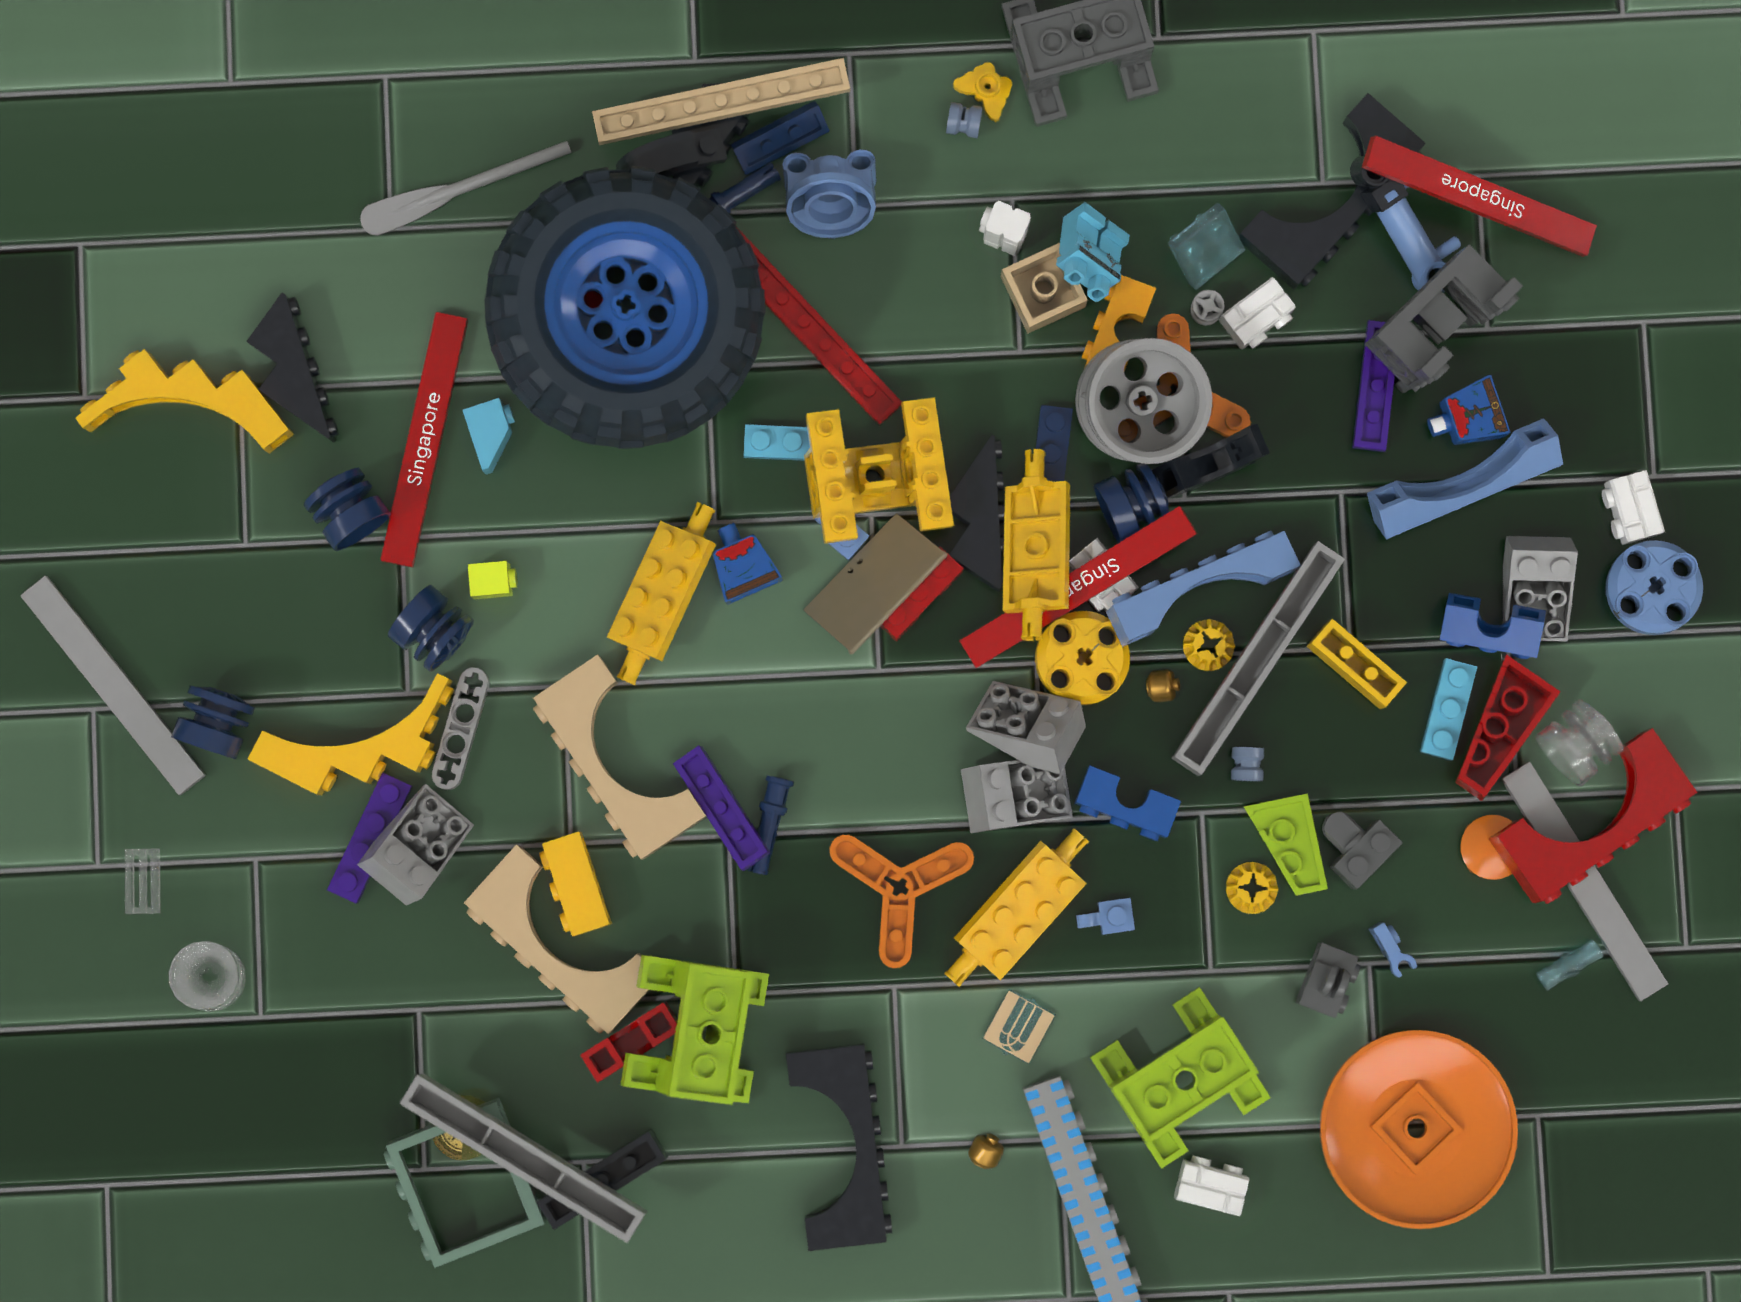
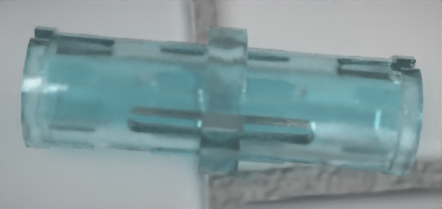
M1591 939L1576 950L1561 954L1559 960L1538 971L1536 975L1543 987L1548 991L1570 976L1573 978L1578 976L1580 970L1592 962L1601 959L1603 954L1598 945Z

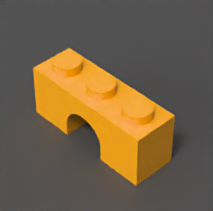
M1121 275L1120 282L1112 286L1108 296L1104 298L1110 301L1106 313L1099 311L1093 329L1098 330V334L1094 342L1088 340L1081 357L1087 360L1086 365L1101 350L1116 342H1120L1114 332V326L1119 321L1131 319L1143 323L1154 296L1155 287Z

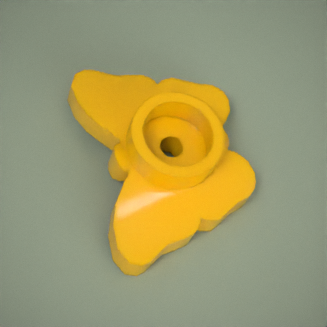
M986 62L975 67L973 71L967 72L964 76L955 79L953 88L964 95H975L976 101H982L987 117L991 121L997 122L1001 117V111L1005 107L1006 100L1009 98L1012 80L1008 77H1000L998 73H995V66L990 62Z

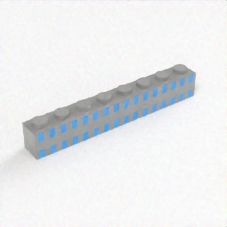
M1057 1075L1023 1087L1024 1095L1098 1302H1148L1146 1298L1140 1299L1136 1287L1142 1284L1135 1266L1129 1268L1125 1256L1130 1254L1126 1239L1124 1235L1117 1236L1114 1224L1119 1223L1114 1206L1113 1204L1107 1206L1102 1194L1108 1192L1102 1173L1095 1174L1091 1162L1097 1160L1091 1142L1084 1143L1080 1131L1086 1128L1080 1111L1073 1113L1069 1100L1075 1097L1069 1080L1062 1082L1061 1076Z

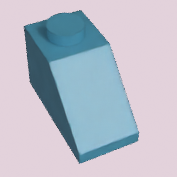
M500 398L463 409L482 471L486 475L493 472L513 433L510 424L514 423L515 419L509 404L503 405Z

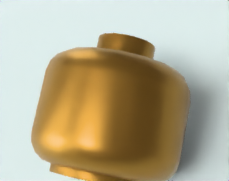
M1168 669L1150 672L1146 680L1148 696L1154 702L1174 700L1176 691H1180L1179 678H1175L1174 673Z
M987 1134L986 1137L977 1135L968 1152L971 1161L983 1169L995 1168L1004 1152V1147L998 1143L999 1138L993 1134Z

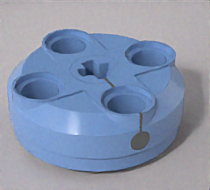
M1644 541L1626 549L1612 564L1606 580L1607 601L1615 617L1627 628L1646 635L1666 634L1683 626L1696 613L1703 595V581L1696 559L1680 547L1664 541ZM1628 555H1636L1641 559V569H1633L1628 565ZM1675 562L1685 564L1688 569L1687 576H1678L1673 570V564ZM1621 600H1631L1635 604V613H1625L1621 609ZM1674 606L1680 610V621H1672L1668 618L1667 607Z

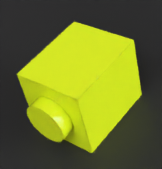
M507 561L468 564L470 596L474 600L513 596L512 588H517L516 569H511Z

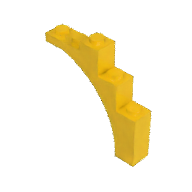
M145 349L141 352L139 350L134 351L124 359L123 362L125 364L119 368L126 377L124 381L118 380L112 383L106 389L107 394L98 401L94 399L86 403L80 409L81 414L75 417L82 428L91 433L114 414L132 407L163 402L185 403L204 407L229 417L247 430L263 450L269 454L294 435L293 431L259 390L254 381L243 370H240L238 373L237 371L229 373L221 380L222 385L217 387L201 365L192 359L190 362L183 361L172 370L173 375L169 377L152 354Z
M437 673L423 702L411 714L395 726L366 740L339 746H310L293 743L262 730L248 760L321 796L324 791L329 792L337 778V775L334 774L336 768L368 784H372L374 779L378 781L386 768V763L383 762L385 756L420 773L422 768H429L435 757L436 752L432 750L435 744L424 739L426 733L431 734L434 731L439 717L435 715L441 704L446 706L454 691V688L450 687L453 681Z

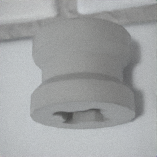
M1201 291L1196 295L1191 304L1190 312L1195 322L1204 326L1216 323L1224 311V300L1216 291Z

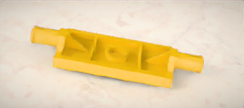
M1031 449L1026 450L1025 477L1016 486H1005L1003 611L1007 614L1023 612L1021 639L1026 641H1033V637H1035L1036 641L1043 639L1042 612L1069 609L1070 484L1067 481H1048L1044 477L1046 452L1042 449H1034V454H1032Z
M697 502L687 527L682 529L660 521L607 635V638L626 646V650L629 651L619 674L616 676L617 678L635 685L646 659L650 660V657L663 661L716 546L715 543L705 539L706 537L703 536L716 511L713 508Z
M1073 828L1071 830L1072 832L1056 850L1050 849L1040 841L954 937L964 947L962 949L964 953L944 974L957 986L960 987L978 965L980 967L984 965L1001 980L1087 884L1070 868L1072 866L1070 862L1089 843L1076 829Z

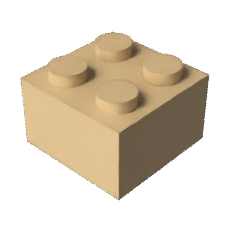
M1060 243L1002 269L1001 279L1028 334L1086 307L1088 299L1081 285H1071L1064 280V271L1056 266L1057 258L1061 256L1059 254Z

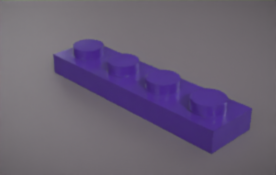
M1369 320L1366 327L1365 343L1386 322ZM1365 344L1352 448L1385 452L1395 375Z
M698 745L673 763L742 871L747 870L771 853L702 746Z
M382 772L327 888L328 891L355 904L359 903L371 876L357 864L376 838L403 809L413 786Z

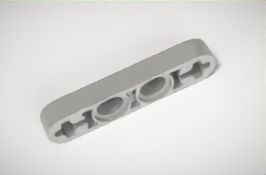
M468 668L462 672L459 678L432 770V779L437 787L444 790L455 789L463 779L484 707L490 681L488 675L479 668ZM475 673L479 674L478 679L483 682L482 687H476L473 693V697H479L478 703L470 699H460L462 692L469 695L470 685L466 683L467 678H473ZM469 704L474 709L473 719L466 723L459 721L456 715L457 709L461 705ZM454 735H460L465 740L464 750L457 754L450 752L447 746L448 740ZM444 754L453 759H461L460 765L453 763L451 772L456 774L455 780H449L447 785L443 784V778L439 776L440 770L446 771L449 761H442Z

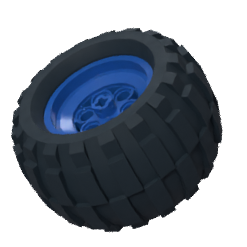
M631 166V169L609 170L608 167L584 171L583 175L564 183L562 181L557 182L541 192L538 199L525 210H521L506 229V234L500 246L494 252L487 274L488 280L484 299L485 324L491 351L501 375L513 394L549 427L551 426L563 432L572 439L593 446L601 445L618 449L643 448L659 443H667L687 435L709 421L732 399L742 386L750 368L755 362L762 341L765 292L761 287L758 273L759 264L750 243H746L736 227L737 222L721 204H714L700 193L701 189L680 177L678 180L657 174L655 173L656 169ZM612 267L620 268L624 272L625 279L619 284L610 283L606 278L608 269ZM641 276H653L657 282V287L649 292L642 290L638 284ZM590 291L598 292L603 299L602 304L597 308L587 307L583 300L586 293ZM624 297L630 298V304L635 306V310L629 309L627 314L621 313V307L616 305L617 302H623ZM654 306H660L666 311L667 318L662 323H654L649 319L648 311ZM598 323H607L612 328L611 337L606 340L598 339L594 335V327ZM632 330L640 331L645 340L643 345L631 347L626 341L627 333Z

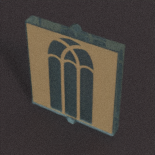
M1008 989L982 1039L1000 1048L1004 1055L1009 1053L1019 1060L1030 1064L1056 1014L1036 1004L1034 998L1029 1000Z

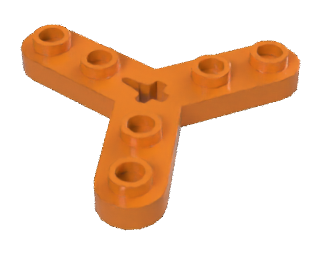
M1173 313L1161 318L1157 325L1156 338L1176 343L1191 353L1189 326L1185 318ZM1167 372L1159 377L1157 389L1162 395L1169 396L1171 393L1170 387L1173 385L1176 389L1178 388L1176 376ZM1212 392V410L1207 428L1225 437H1229L1250 426V416L1244 408ZM1146 396L1135 400L1134 405L1140 406V409H1142V403L1147 402ZM1166 410L1157 412L1153 418L1154 427L1173 415ZM1127 418L1120 422L1118 426L1120 438L1125 442H1131L1136 438L1138 427L1133 420Z
M851 835L836 837L830 846V856L838 866L883 895L879 955L882 962L891 968H901L910 960L915 897L966 873L974 862L973 851L966 844L959 842L949 844L902 868ZM888 876L895 881H900L901 878H904L907 881L905 886L909 889L906 895L900 893L898 896H895L892 893L894 890L893 886L885 881L884 878Z

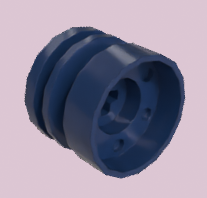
M1140 463L1136 466L1139 480L1131 469L1125 470L1124 475L1127 486L1122 487L1114 476L1095 483L1093 486L1104 518L1118 543L1140 530L1139 522L1143 521L1145 526H1148L1155 521L1154 515L1159 519L1170 512L1168 499L1160 481L1145 463Z
M359 467L330 478L319 486L303 504L309 513L315 512L312 519L317 524L331 520L322 533L335 551L343 550L361 541L382 526L391 515L378 495L363 499L371 490L372 485L369 481H363L365 475Z
M428 585L399 614L388 632V637L403 650H407L418 642L419 645L414 653V659L421 661L427 656L424 667L432 672L457 652L465 641L474 620L469 615H464L458 620L462 610L457 606L445 614L442 613L447 605L448 598L433 585Z
M190 685L187 693L201 697L199 705L185 700L183 706L195 712L194 719L178 717L171 737L199 748L237 759L243 739L231 732L232 727H248L250 723L236 718L237 713L242 711L253 715L255 707L250 706L240 697L212 687H194Z

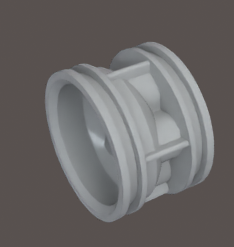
M1130 339L1107 346L1089 361L1078 381L1075 404L1082 430L1099 450L1111 457L1124 461L1156 464L1181 456L1200 439L1210 419L1212 391L1209 379L1202 365L1185 348L1163 339ZM1136 357L1142 361L1144 372L1138 380L1130 381L1124 374V366L1129 359ZM1167 372L1174 374L1178 380V388L1170 396L1162 395L1157 389L1159 377ZM1106 386L1114 387L1119 394L1117 405L1109 410L1105 409L1100 403V393ZM1138 392H1140V396H1146L1147 402L1142 403V409H1140V406L1134 405V399H1137L1139 396ZM1162 410L1169 411L1174 417V427L1166 434L1158 432L1153 424L1155 414ZM1127 418L1133 420L1138 427L1137 436L1131 442L1123 441L1118 433L1120 422Z

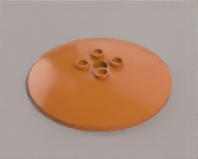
M1406 1030L1384 1035L1367 1043L1352 1054L1333 1077L1323 1100L1320 1116V1140L1324 1158L1332 1177L1344 1194L1355 1205L1371 1216L1391 1225L1413 1229H1430L1443 1227L1467 1218L1483 1207L1497 1193L1511 1169L1517 1148V1115L1506 1082L1499 1071L1482 1053L1462 1040L1447 1034L1425 1030ZM1413 1119H1420L1425 1125L1424 1133L1419 1137H1412L1408 1133V1124Z

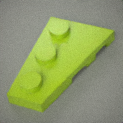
M1308 794L1244 806L1295 895L1327 890L1328 885Z

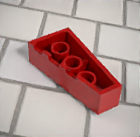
M1506 654L1455 783L1480 801H1483L1553 704L1560 691Z

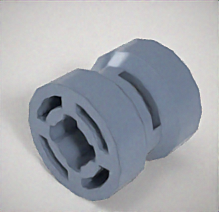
M951 102L946 133L956 135L961 132L966 133L968 137L978 138L983 107L973 105L967 108L963 107L961 103Z
M1232 747V758L1235 760L1236 767L1231 770V780L1263 781L1264 771L1259 768V765H1261V761L1264 759V748Z

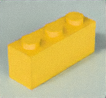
M1333 619L1329 620L1306 646L1379 709L1385 708L1407 683Z
M578 831L542 843L544 851L539 852L544 870H551L554 882L549 883L555 902L561 901L564 913L559 914L564 931H570L572 937L611 925L612 922L582 832Z

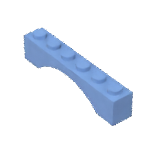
M1543 418L1515 430L1507 441L1490 457L1460 475L1430 483H1407L1396 480L1367 493L1373 521L1384 537L1388 539L1563 465L1559 438Z
M1268 531L1256 537L1255 544L1248 547L1244 543L1238 544L1226 551L1228 555L1217 560L1216 555L1210 556L1198 563L1199 568L1189 572L1187 567L1169 575L1171 580L1160 584L1159 580H1155L1141 587L1142 593L1131 596L1130 592L1113 599L1114 605L1106 613L1122 647L1151 635L1159 627L1165 613L1174 601L1197 586L1229 579L1246 580L1266 585L1293 573L1301 564L1285 531L1276 535L1272 531Z

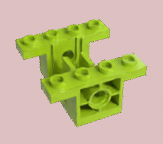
M641 955L636 987L674 993L676 997L681 998L672 1056L665 1055V1058L626 1053L620 1085L657 1091L669 1097L733 1105V1101L749 1104L754 1071L738 1067L748 1004L764 1006L769 974ZM707 1026L706 1037L704 1042L702 1038V1031Z
M1200 987L1171 1004L1191 1036L1139 1070L1135 1068L1118 1040L1090 1056V1059L1161 1169L1189 1151L1174 1129L1188 1118L1229 1093L1242 1115L1249 1113L1271 1098L1257 1077L1259 1071L1224 1017L1216 1013ZM1187 1070L1192 1074L1193 1081L1180 1089L1176 1085V1076L1179 1072Z

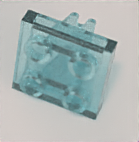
M1218 203L1203 215H1197L1195 217L1196 220L1178 235L1175 233L1168 242L1188 283L1196 290L1245 251L1225 208Z

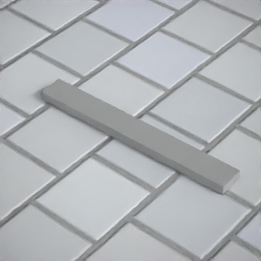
M44 576L20 595L178 795H183L206 776L180 741L171 737L172 731L48 576Z
M1531 762L1525 763L1501 778L1524 818L1535 831L1556 841L1580 842ZM1594 865L1586 870L1588 877L1574 886L1570 883L1566 885L1638 1001H1642L1668 985V982Z

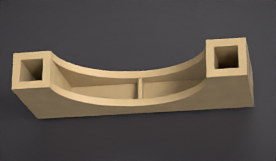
M597 654L533 697L537 703L533 710L543 724L549 721L555 730L551 737L561 751L567 748L573 759L568 761L578 777L585 775L591 784L586 788L596 804L601 801L609 811L604 816L614 831L620 828L627 838L622 843L632 858L638 855L641 860H644L707 816L689 789L669 797H645L630 792L621 786L605 769L595 744L594 724L602 700L618 682L602 658Z
M515 845L464 902L469 907L466 913L479 925L483 922L493 929L490 935L502 946L511 945L517 951L514 957L526 968L529 969L533 965L541 973L538 977L539 980L549 989L553 990L557 987L565 994L562 1000L572 1010L577 1012L581 1009L587 1014L589 1018L586 1022L599 1034L603 1031L608 1034L612 1033L649 991V989L636 987L641 954L638 953L625 964L607 971L579 969L556 957L539 938L530 912L532 887L543 866L523 847Z

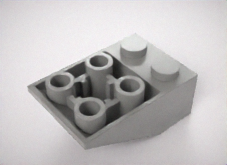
M1506 536L1503 561L1502 624L1510 619L1513 605L1546 610L1541 641H1568L1578 554L1571 538Z
M992 681L966 726L968 732L1026 765L1057 774L1062 772L1086 728L1080 701Z
M1019 760L961 769L971 833L1073 818L1065 766L1060 774L1030 767Z
M424 784L376 838L357 865L401 902L409 905L423 898L474 824L428 785Z

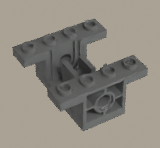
M1013 0L1002 3L1001 8L1036 127L1067 118L1058 86L1060 75L1111 61L1113 65L1117 64L1127 102L1158 94L1159 88L1150 61L1154 50V43L1141 0H1082L1038 13L1034 0ZM1086 35L1091 36V39L1088 42H1079L1078 40H1076V38L1083 37Z
M1469 244L1456 253L1365 345L1399 379L1394 385L1402 393L1410 389L1416 392L1420 387L1423 388L1426 384L1439 379L1450 368L1446 362L1454 355L1445 346L1437 349L1411 320L1413 319L1439 345L1464 322L1469 327L1479 322L1483 325L1488 320H1492L1496 315L1499 316L1503 311L1506 312L1519 300L1520 297L1516 293L1523 285L1515 277L1506 282ZM1442 289L1466 312L1465 315L1441 291Z

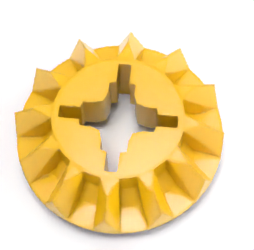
M1212 619L1202 620L1193 624L1186 632L1183 640V650L1187 660L1194 667L1204 671L1222 668L1230 661L1234 653L1235 643L1232 632L1222 622ZM1202 632L1210 640L1221 638L1214 647L1216 658L1209 650L1197 652V649L1201 648L1204 644Z
M1247 862L1237 866L1232 870L1226 882V893L1230 903L1239 911L1247 914H1257L1267 910L1275 902L1279 890L1276 876L1267 866L1257 862ZM1252 874H1254L1257 885L1266 887V890L1255 892L1253 902H1251L1248 891L1238 889L1239 886L1250 883Z

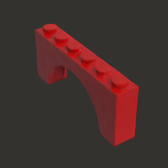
M1653 728L1642 731L1617 749L1626 770V793L1616 817L1600 833L1582 842H1561L1541 835L1524 818L1511 822L1488 838L1532 903L1544 901L1545 904L1554 901L1563 894L1560 889L1566 884L1570 883L1572 886L1578 884L1588 877L1586 870L1594 865L1599 868L1607 864L1614 858L1612 852L1622 847L1625 850L1640 840L1638 834L1646 828L1649 832L1655 830L1666 822L1663 816L1672 810L1676 814L1691 804L1689 798L1698 792Z

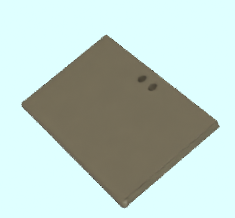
M896 513L803 610L853 655L948 554Z

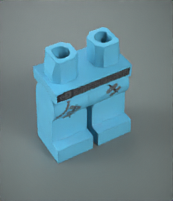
M1084 202L1063 217L1059 254L1061 256L1057 258L1056 266L1064 271V280L1071 285H1079L1081 283L1088 288L1087 296L1093 301L1099 302L1108 296L1110 288L1121 280L1120 256L1122 248L1129 242L1130 235L1110 220L1106 221L1105 216Z

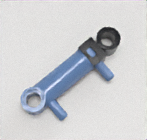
M1361 155L1351 164V178L1355 184L1361 187H1369L1360 194L1370 212L1377 213L1412 274L1413 286L1419 290L1429 281L1430 271L1433 269L1437 273L1446 264L1442 262V259L1460 248L1461 242L1457 237L1453 236L1435 249L1405 198L1409 195L1406 190L1408 186L1376 173L1370 178L1367 175V170L1361 168L1365 155Z

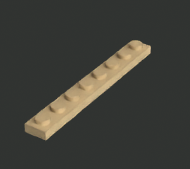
M844 58L600 109L592 111L599 145L848 93L850 92V85Z

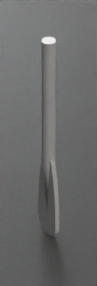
M565 141L451 185L422 188L367 205L363 209L360 216L361 225L371 235L385 234L433 212L455 196L572 153L568 142Z

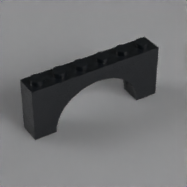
M1369 93L1355 106L1343 122V125L1352 134L1360 156L1366 154L1372 136L1381 137L1418 153L1426 144ZM1369 170L1366 171L1370 178L1375 174ZM1357 185L1353 195L1341 208L1331 215L1313 222H1285L1261 210L1241 232L1237 240L1293 290L1300 284L1306 287L1318 274L1314 268L1320 261L1323 260L1327 264L1338 252L1339 248L1335 246L1342 237L1348 240L1360 227L1357 220L1364 213L1368 217L1373 213L1370 212L1360 194L1369 187Z
M864 1044L787 1052L786 1059L790 1087L799 1086L814 1089L833 1100L848 1119L856 1144L855 1169L849 1185L843 1194L826 1209L814 1214L805 1215L808 1251L887 1242L886 1234L892 1233L890 1214H884L882 1201L889 1200L887 1181H880L879 1168H885L883 1148L876 1149L875 1135H881L879 1115H872L871 1103L877 1102L875 1083H869L867 1070L874 1069L872 1051H865Z

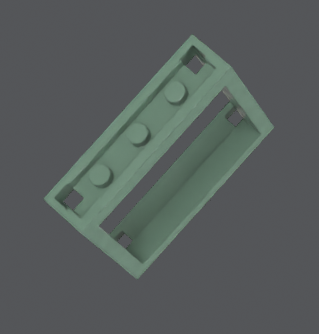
M499 1097L478 1105L479 1108L510 1126ZM430 1124L390 1140L386 1145L387 1151L384 1152L386 1163L390 1170L395 1169L399 1178V1181L396 1182L398 1193L402 1200L407 1199L411 1208V1212H408L410 1223L414 1231H420L424 1241L420 1243L422 1253L426 1261H432L434 1268L544 1225L547 1220L537 1204V1201L540 1199L535 1186L510 1172L528 1218L441 1252L401 1150L446 1132L434 1124Z

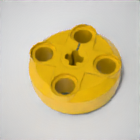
M1075 611L1056 619L1042 633L1043 639L1038 641L1036 647L1035 665L1042 684L1052 695L1078 700L1081 702V705H1091L1110 697L1123 684L1130 665L1128 645L1122 647L1109 618L1095 612ZM1056 626H1063L1067 629L1069 637L1066 642H1058L1054 638L1053 630ZM1105 628L1112 632L1114 640L1111 645H1105L1099 640V631ZM1054 671H1060L1065 675L1066 685L1064 688H1057L1052 684L1051 675ZM1099 674H1106L1110 677L1112 684L1108 691L1101 690L1098 687L1096 680Z

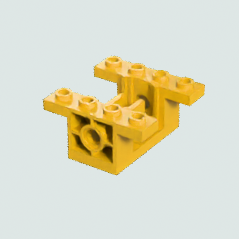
M935 398L903 401L901 403L906 436L901 442L845 449L839 409L807 413L805 415L810 448L804 455L812 515L813 519H821L824 544L856 540L858 534L855 514L916 506L920 531L954 526ZM868 470L878 472L881 481L868 482L866 472Z

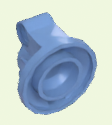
M862 149L855 150L848 155L847 159L827 155L810 160L803 153H792L785 157L782 165L786 190V213L790 223L801 232L821 238L844 237L864 229L873 219L876 209L874 188L876 185L875 157L871 152Z

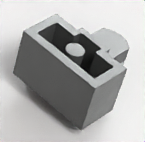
M1336 812L1327 816L1322 824L1324 836L1341 852L1329 867L1351 889H1358L1403 843L1380 820L1373 821L1364 830L1347 813Z
M1318 942L1295 1003L1332 1018H1336L1338 1013L1343 1014L1349 1000V996L1345 994L1349 982L1354 984L1360 971L1361 965L1356 964L1359 957Z

